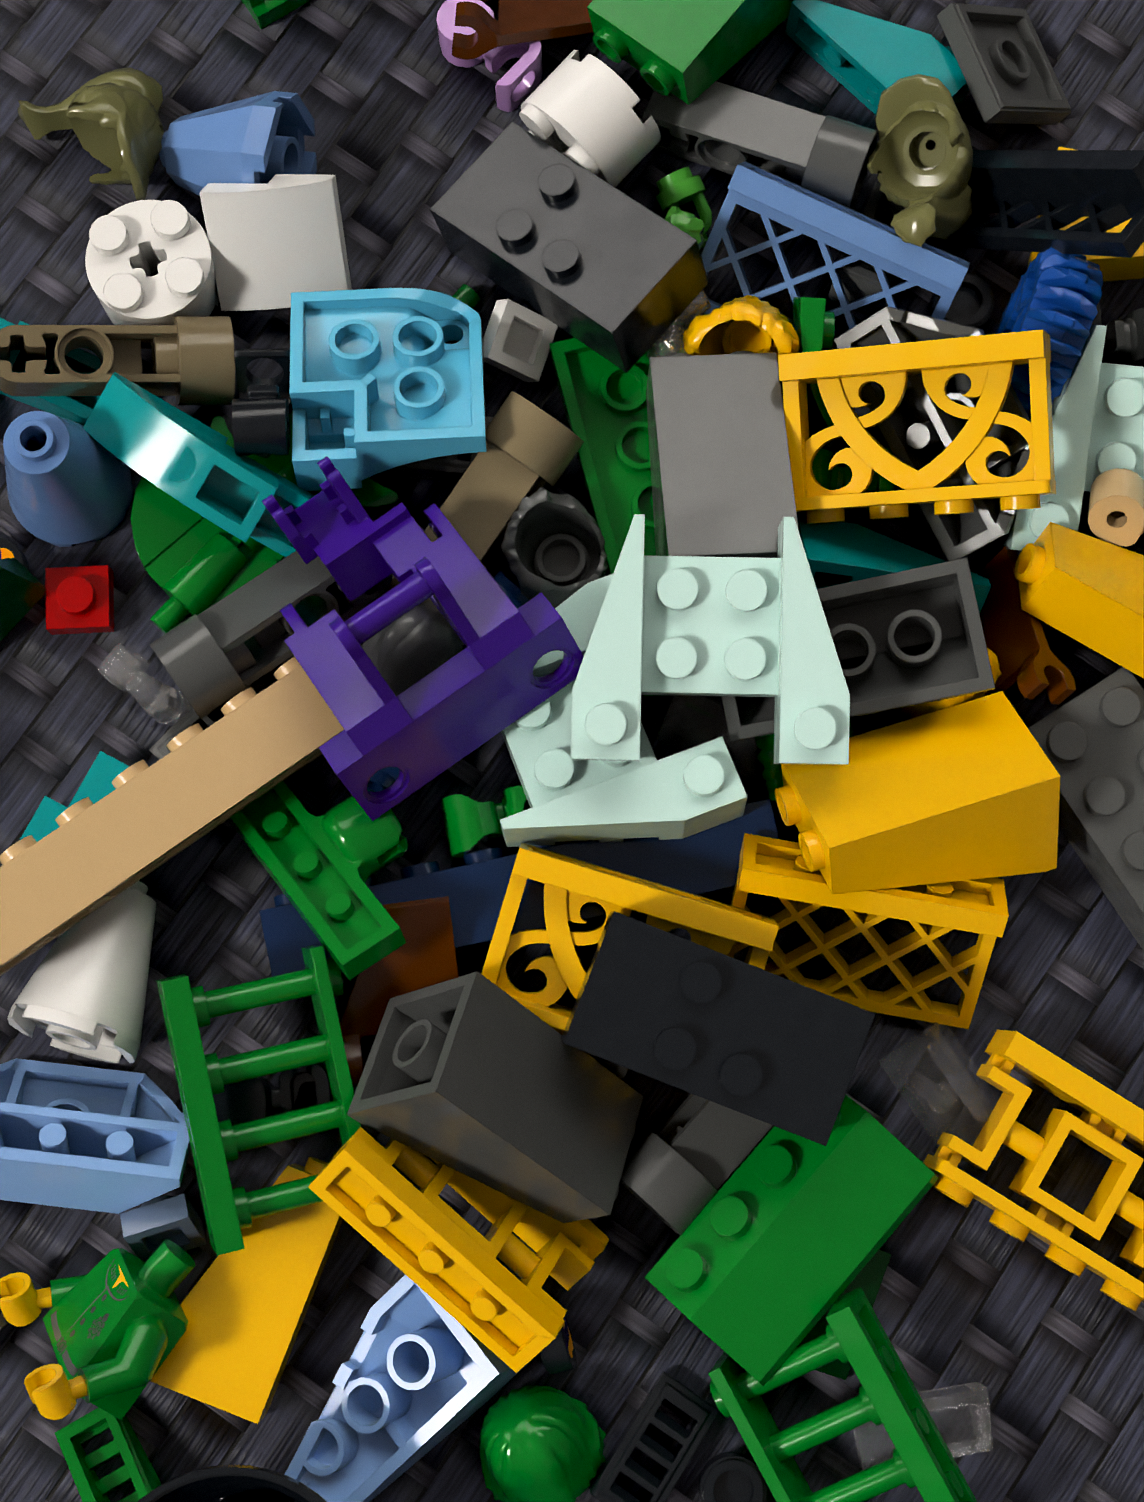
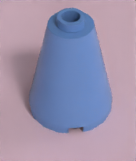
M30 411L18 416L11 422L3 440L7 494L15 517L37 539L58 547H73L71 544H79L90 540L95 542L105 538L123 521L133 499V485L131 483L129 466L91 437L83 429L84 425L49 412Z

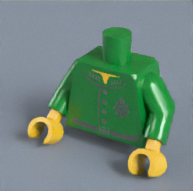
M166 1239L146 1262L123 1248L112 1249L89 1273L50 1280V1287L35 1290L30 1276L24 1272L11 1273L0 1279V1309L4 1318L10 1324L16 1327L26 1326L39 1317L43 1308L52 1307L42 1319L58 1364H47L36 1368L24 1379V1385L29 1397L43 1417L50 1420L63 1419L75 1408L76 1399L83 1398L87 1403H92L120 1420L125 1416L186 1331L188 1320L174 1291L196 1265L192 1257L183 1248Z

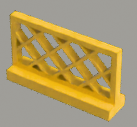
M744 833L739 869L731 900V906L750 911L746 906L748 893L779 898L786 908L770 916L777 922L779 929L797 921L811 939V941L787 954L774 942L772 952L769 953L773 961L766 964L765 971L870 1012L969 1029L996 938L1003 937L1009 917L1004 879L993 877L832 894L820 870L811 872L807 868L798 842ZM822 906L843 909L851 920L823 933L809 916V913ZM887 918L909 921L916 931L887 945L873 926ZM954 929L979 934L976 945L954 956L950 955L938 937ZM861 932L876 952L848 965L834 946ZM736 941L727 956L734 958L735 953L749 945ZM927 944L940 963L912 977L898 958ZM822 953L837 971L822 980L804 978L796 966ZM887 965L901 982L881 992L867 989L859 978ZM969 967L968 973L966 975L963 972V970ZM950 976L962 990L958 1005L931 1001L923 991Z

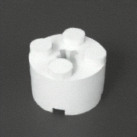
M573 50L521 104V112L519 113L521 120L530 129L529 133L613 187H616L661 138L659 128L652 115L642 123L632 109L640 99L628 84L610 67L591 54H588L580 62L579 50Z
M173 200L134 201L118 207L108 215L97 218L92 223L85 256L86 273L92 289L114 325H173L174 316H209L215 305L218 307L220 301L215 280L214 261L207 235L200 223L187 212L182 204ZM158 271V274L151 276L153 272Z

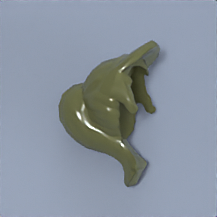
M133 68L115 69L86 82L72 95L57 104L38 106L28 101L18 100L20 104L18 114L35 140H41L43 136L51 131L73 129L83 149L88 151L93 158L111 169L109 173H97L90 176L89 181L92 184H132L136 200L146 199L149 177L153 173L154 166L160 157L159 153L162 150L161 140L164 134L163 124L158 116L159 111L163 108L162 86L153 77L147 76L144 72Z
M922 74L903 77L881 92L875 118L880 140L877 143L876 150L869 156L866 167L871 174H878L877 179L881 184L880 191L886 195L887 200L905 208L893 216L890 224L895 229L896 234L903 242L922 247L928 237L949 239L964 226L972 214V202L970 200L972 189L968 182L972 171L973 149L968 129L947 87L936 77ZM930 140H933L936 144L934 149L930 147Z

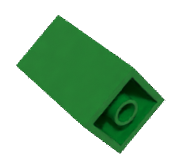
M593 0L587 6L594 32L593 41L602 54L615 63H620L624 60L639 70L644 81L657 93L664 96L672 93L690 105L789 16L791 3L794 0Z

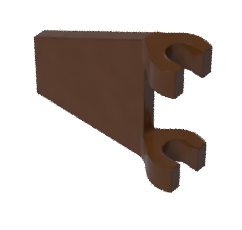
M499 0L498 20H495L482 6L476 3L459 2L456 5L455 26L471 27L476 32L471 35L454 33L452 55L459 59L469 60L480 57L489 50L499 46L593 33L587 6L593 0Z
M1005 546L977 573L989 579L991 584L990 591L980 612V619L986 647L997 655L999 668L1002 673L996 680L995 689L988 690L985 696L1000 691L1004 693L1017 681L1019 690L1024 698L1033 700L1046 688L1050 702L1059 705L1076 690L1075 680L1068 668L1050 650L1040 620L1021 609L1019 580L1015 578L1014 574L1018 556L1016 550H1011Z
M449 896L382 905L400 927L406 943L355 977L341 1014L339 1023L353 1087L358 1086L365 1067L361 1038L377 1034L389 999L459 977Z

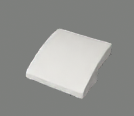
M275 174L268 184L208 183L200 191L207 237L213 255L215 280L221 311L291 308V293L352 290L335 175Z

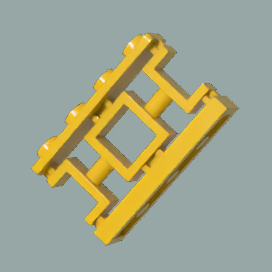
M997 1029L985 1050L990 1057L986 1064H981L976 1076L1003 1093L972 1146L953 1134L942 1132L937 1141L939 1147L934 1156L927 1154L923 1161L939 1178L933 1187L965 1207L970 1205L973 1198L994 1210L989 1219L991 1224L1022 1242L1026 1240L1029 1233L1050 1245L1044 1255L1046 1258L1078 1277L1081 1276L1085 1268L1105 1279L1100 1289L1101 1292L1136 1312L1140 1303H1144V1200L1128 1191L1144 1159L1122 1146L1121 1143L1125 1139L1144 1151V1110L1018 1031ZM1012 1069L1082 1112L1081 1116L1077 1118L1068 1111L1053 1108L1039 1134L1017 1122L1016 1119L1030 1096L1032 1089L1011 1077ZM1069 1133L1113 1160L1083 1215L1039 1188ZM1002 1143L1025 1157L1009 1188L1032 1202L1028 1210H1025L959 1169L957 1166L961 1159L976 1168L987 1171ZM1114 1214L1133 1224L1135 1228L1119 1257L1142 1270L1139 1278L1136 1279L1070 1238L1072 1231L1076 1229L1085 1236L1100 1241Z
M360 1127L338 1150L334 1158L321 1170L308 1188L517 1373L556 1339L565 1323L563 1318L567 1310L542 1289L546 1279L550 1275L568 1291L591 1270L595 1263L593 1260L604 1251L608 1244V1236L589 1219L562 1223L432 1159L438 1164L435 1165L424 1154L392 1138L383 1147ZM394 1164L407 1177H409L417 1186L420 1187V1190H418L411 1182H409L402 1174H400L392 1165ZM446 1184L451 1186L493 1224L485 1237L438 1196ZM512 1232H514L529 1247H531L536 1252V1254L530 1248H528L521 1240H519ZM496 1257H498V1258H499L501 1261H503L510 1269H512L519 1277H521V1280H519V1279H518L514 1274H512L505 1266H503V1265L496 1259Z

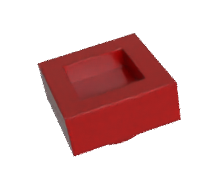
M109 565L45 568L46 630L51 635L114 632V572Z

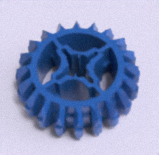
M1050 247L1045 252L1038 253L1036 258L1030 262L1027 272L1021 275L1019 284L1015 292L1011 294L1008 306L1002 313V319L994 334L1043 329L1050 335V376L1053 404L1054 399L1061 395L1066 380L1071 377L1072 370L1078 358L1081 357L1085 341L1091 334L1089 331L1092 322L1098 314L1097 304L1102 297L1103 275L1102 271H1100V266L1086 260L1085 255L1062 254ZM1029 364L1015 365L1011 385L1029 419H1031Z

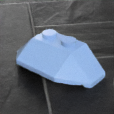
M18 1058L0 1064V1200L119 1214L181 1186L190 1150L184 1112L181 1113L173 1101L145 1073Z

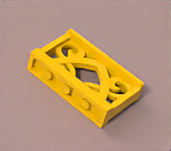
M1042 329L778 355L779 381L782 382L784 416L796 512H806V524L844 522V509L869 507L870 520L909 517L908 505L934 503V515L974 513V500L1000 498V511L1041 508L1040 495L1056 494L1050 376V335ZM1029 364L1031 422L1018 415L1001 412L1010 388L1015 365ZM922 374L924 387L929 397L940 409L954 417L968 420L949 446L920 470L907 465L892 455L867 430L882 423L895 412L905 395L908 375ZM958 374H965L970 378L971 387L962 396L979 398L975 408L958 404L947 396L946 386L952 377ZM870 382L879 383L885 392L883 403L872 412L858 417L854 408L870 405V403L863 401L861 397L863 386ZM817 383L822 400L834 425L817 432L809 438L807 384ZM994 424L1014 428L1025 438L1029 445L1030 453L1027 464L1020 472L1011 477L995 476L987 467L988 458L992 453L1002 451L1011 456L1009 448L1003 441L994 437H987ZM843 437L850 447L842 449L834 455L829 464V470H832L838 464L844 463L851 468L853 476L847 486L836 490H829L821 486L815 479L812 470L813 460L825 444ZM964 464H966L971 478L978 484L938 487L955 474ZM874 471L891 483L905 489L864 493L871 484Z
M521 842L481 974L563 1035L573 1008L555 1002L562 997L567 987L573 997L577 999L587 973L575 945L597 944L610 912L615 911L630 917L632 910L647 914L646 924L666 932L675 928H682L690 933L692 942L725 955L729 954L736 941L747 944L749 948L744 962L763 970L765 969L769 953L772 952L779 925L774 918ZM527 879L544 883L546 929H528L511 934ZM596 902L604 908L606 919L602 926L587 931H570L569 921L580 924L587 923L580 914L581 907L585 903ZM528 944H550L553 956L537 957L525 969V972L531 969H539L544 972L547 978L546 986L538 992H526L516 988L510 982L507 975L506 965L509 957L516 950Z

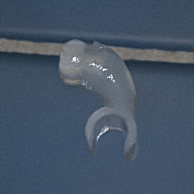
M117 644L100 664L98 671L124 692L129 691L139 705L153 719L172 727L180 720L179 717L182 712L187 714L192 709V706L180 691L154 679L144 672L149 667V663L139 653L131 654L124 645Z

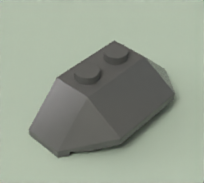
M885 307L840 335L834 341L838 349L979 336L985 335L983 329L894 307ZM922 374L908 375L906 392L898 408L878 426L893 455L907 465L920 470L949 446L968 420L954 417L940 409L929 397L924 387ZM958 374L948 381L946 386L947 396L954 402L975 408L979 398L962 396L971 387V380L967 375ZM877 382L867 383L861 390L866 403H870L868 407L871 412L877 409L885 399L884 389ZM1010 384L1001 412L1015 414L1030 421L1014 388ZM994 424L987 437H994L1003 441L1009 448L1011 456L1002 451L992 453L988 458L987 467L995 476L1011 477L1020 472L1027 464L1030 453L1029 445L1025 438L1014 428ZM964 464L955 474L938 487L978 484L971 478L966 464ZM1000 498L974 500V513L934 515V503L919 504L948 561L962 559L1008 534L1017 510L1000 511Z

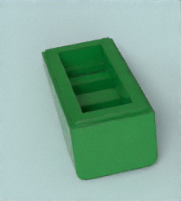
M98 1407L55 1432L82 1502H110L107 1495L131 1481L136 1491L118 1502H138L147 1493L161 1485L126 1415L120 1420ZM110 1429L114 1440L86 1455L82 1445ZM121 1455L125 1465L99 1479L95 1469Z

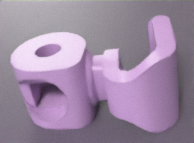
M446 0L438 10L436 22L441 51L448 62L458 67L468 68L476 66L485 60L486 68L494 74L507 60L519 58L510 70L497 81L495 86L498 109L512 112L539 85L542 79L543 66L540 40L499 46L475 59L465 60L454 57L452 55L453 34L471 35L476 32L471 27L455 26L457 3H476L482 6L494 19L495 16L493 10L481 0Z

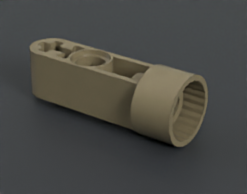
M174 316L173 325L6 326L0 329V391L11 396H101L112 374L116 372L155 396H175L177 405H232L235 393V348L231 319L229 316ZM46 349H55L53 360L54 374H46ZM74 349H88L98 356L101 367L91 374H80L73 371L67 365L65 357ZM141 349H151L152 374H142ZM10 351H23V357L27 361L25 372H12V366L9 362Z
M511 391L486 427L487 452H478L440 508L441 512L486 569L501 549V543L503 542L508 523L511 521L513 512L518 510L522 498L530 497L540 487H544L546 483L554 487L584 443L581 438L566 426L513 391ZM428 525L424 533L431 542H434L438 538ZM395 576L392 578L387 592L400 583Z

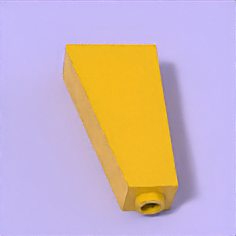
M1050 522L1034 544L1029 543L1022 549L1016 561L1014 574L1015 578L1019 580L1021 609L1144 679V555Z
M308 1157L305 1167L296 1163L288 1165L272 1186L317 1175L328 1163ZM323 1201L252 1219V1227L241 1229L245 1249L218 1255L180 1304L188 1320L186 1331L150 1382L259 1424L269 1410L343 1218Z

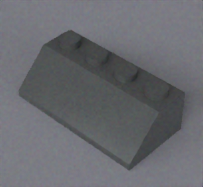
M967 558L817 589L850 693V718L995 689ZM721 696L731 743L774 734L775 697Z

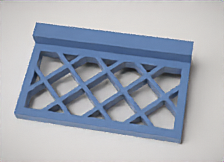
M746 161L736 166L727 187L729 191L701 254L707 276L709 271L732 263L744 297L750 295L761 299L787 288L793 302L794 297H800L796 284L829 272L841 305L829 311L834 312L835 317L844 314L849 330L857 325L852 310L883 298L886 299L888 307L898 308L893 294L914 286H919L941 296L931 317L944 320L970 265V262L924 242L922 247L903 242L896 234L894 228ZM738 205L761 215L769 240L739 252L736 250L728 228ZM773 221L793 230L778 236ZM804 234L817 240L826 265L793 277L781 242ZM723 241L729 256L714 261ZM772 246L784 281L752 293L740 259ZM829 246L849 256L834 261ZM858 260L873 265L882 290L849 303L837 268ZM885 271L906 281L890 287ZM698 294L688 306L707 315L713 309L719 308L722 305Z

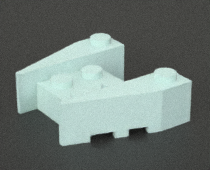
M1091 325L1089 331L1091 334L1085 341L1081 357L1078 358L1071 377L1063 385L1061 395L1056 397L1052 404L1056 494L1040 495L1041 508L1017 510L1009 533L998 538V544L1004 547L1022 551L1027 544H1034L1050 522L1078 531L1084 491L1090 492L1091 485L1096 477L1105 471L1115 468L1128 469L1137 473L1144 480V367L1102 363L1107 326Z
M634 514L572 688L571 759L640 761L641 695L775 697L773 764L848 765L850 693L795 518L783 517L778 526L777 558L644 555L645 514Z
M613 574L587 583L555 608L564 620L583 656ZM555 650L543 655L535 664L533 675L542 677L554 672L563 660V651ZM575 680L501 731L530 808L500 819L507 847H520L521 842L533 846L555 845V842L599 840V843L623 842V839L659 837V840L684 839L742 817L744 814L747 794L722 736L657 760L641 723L640 761L572 760L571 714L572 688Z

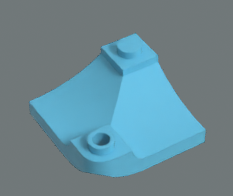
M378 288L291 293L289 393L293 408L292 463L297 486L306 491L322 490L319 485L327 479L317 462L328 456L334 467L340 472L351 489L362 488V480L394 467L442 456L487 452L483 338L480 315L473 308L450 295L426 289ZM452 340L458 341L457 343H454V344H446V343H445V342H447V341H452Z

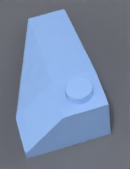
M406 1274L370 1308L360 1327L364 1332L349 1361L341 1364L332 1381L336 1385L319 1419L311 1422L284 1474L303 1483L319 1494L326 1502L372 1501L482 1407L517 1374Z

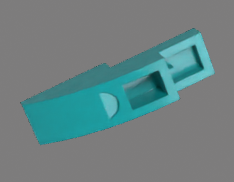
M114 372L83 426V429L91 437L152 484L240 540L247 542L248 538L251 537L284 557L296 551L262 500L272 494L283 510L290 505L295 510L314 497L313 494L298 487L248 456L236 455L235 449L226 444L228 438L118 373Z

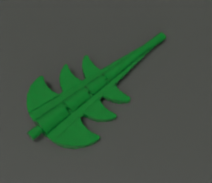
M466 284L461 285L452 295V297L471 308H474L480 302L477 293ZM292 411L289 414V455L271 454L268 458H263L252 454L248 457L297 485L292 463ZM221 416L214 417L210 428L227 437L226 444L234 448L233 435L228 430L224 418ZM143 476L141 477L135 490L130 520L135 548L144 569L170 597L150 618L162 632L167 633L178 626L188 614L190 616L194 614L199 615L285 558L251 537L248 538L247 542L240 540L183 505ZM370 477L362 480V488L351 489L365 510L391 507L396 505L398 501V495L395 491L383 487ZM322 490L308 491V492L311 493V494H313V495L315 496V495H317L318 493H320Z

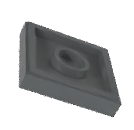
M952 2L937 15L985 123L1056 125L1072 113L1071 107L1026 9Z

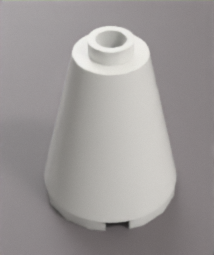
M140 881L136 882L59 935L12 1005L7 1018L9 1025L31 1038L36 1026L46 1030V1034L52 1038L50 1046L86 1058L119 1063L123 1055L129 1063L135 1062L141 1043L156 902L146 895L148 887Z

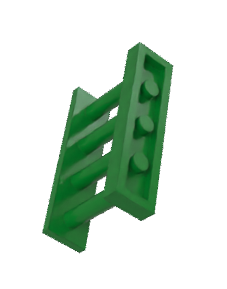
M313 945L301 948L306 969L204 992L203 986L191 988L187 975L156 980L211 1246L217 1256L245 1249L241 1229L252 1227V1219L323 1202L322 1199L308 1188L317 1175L250 1192H245L244 1186L232 1189L227 1162L238 1160V1152L339 1128L343 1146L361 1127V1123L347 1115L354 1097V1090L334 997L344 994L340 967L334 959L325 956L324 946ZM306 996L312 997L319 1035L219 1059L216 1052L204 1055L199 1028L210 1026V1018ZM325 1061L333 1101L232 1125L230 1119L218 1122L213 1095L224 1093V1085Z
M861 1287L840 1296L835 1301L825 1317L828 1322L826 1333L796 1347L764 1386L726 1352H723L708 1373L711 1378V1394L717 1408L725 1417H732L776 1502H864L903 1484H906L909 1488L917 1487L924 1502H977ZM837 1359L844 1364L850 1362L862 1385L859 1388L860 1395L779 1431L761 1397L762 1394ZM870 1421L877 1426L883 1424L895 1446L893 1457L812 1493L793 1456Z

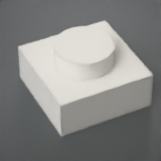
M509 299L496 300L483 337V361L525 382H539L550 350L549 344L553 342L558 326L546 317Z

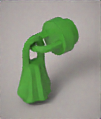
M684 167L656 182L660 191L656 199L662 212L667 211L664 219L696 239L699 249H704L708 240L706 233L712 225V211L703 194L706 192V188L700 175L693 176L690 168ZM693 200L700 219L696 218L693 213L682 211L679 209V206Z

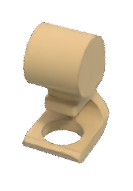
M1115 468L1103 472L1092 483L1089 496L1088 524L1090 530L1097 538L1111 544L1127 547L1135 544L1140 535L1144 533V480L1137 473L1128 469Z

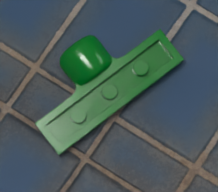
M282 781L228 819L349 980L406 943L398 924L365 884L369 877L402 857L407 850V839L401 835V824L392 809L372 821L356 799L351 796L327 811L326 815L314 816L305 809L286 783Z

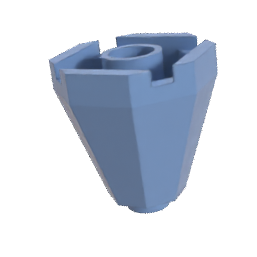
M272 91L179 117L170 123L169 129L163 134L161 140L162 150L159 153L160 160L175 184L200 196V191L208 183L268 184L275 174H316V152L305 151L304 135L315 136L314 119L298 93Z

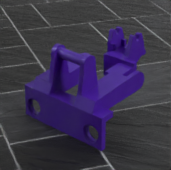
M328 456L317 462L327 479L319 485L322 489L320 493L295 510L292 505L283 510L272 494L262 500V502L305 564L319 556L350 602L392 573L400 582L345 622L336 610L333 609L308 627L291 603L280 609V612L295 632L284 640L344 728L342 732L321 745L319 749L338 778L370 819L374 821L574 681L584 656L564 620L542 592L518 609L515 607L435 503L423 510L429 521L428 525L438 538L434 542L430 541L402 502L373 522L340 472L334 467ZM430 598L467 648L396 696L361 647V644ZM550 651H563V660L554 672L542 677L533 675L534 666L543 655ZM391 766L399 768V776L390 787L377 792L367 790L370 778L377 771Z

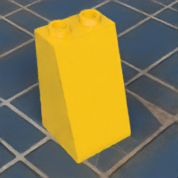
M1003 691L850 737L848 765L781 764L783 786L775 789L779 813L786 826L796 825L800 832L798 834L800 850L807 868L811 872L820 870L832 894L1041 873L1057 868L1061 776Z

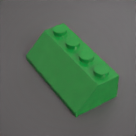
M845 1094L826 1146L774 1126L644 1278L695 1326L764 1386L939 1178L870 1113Z

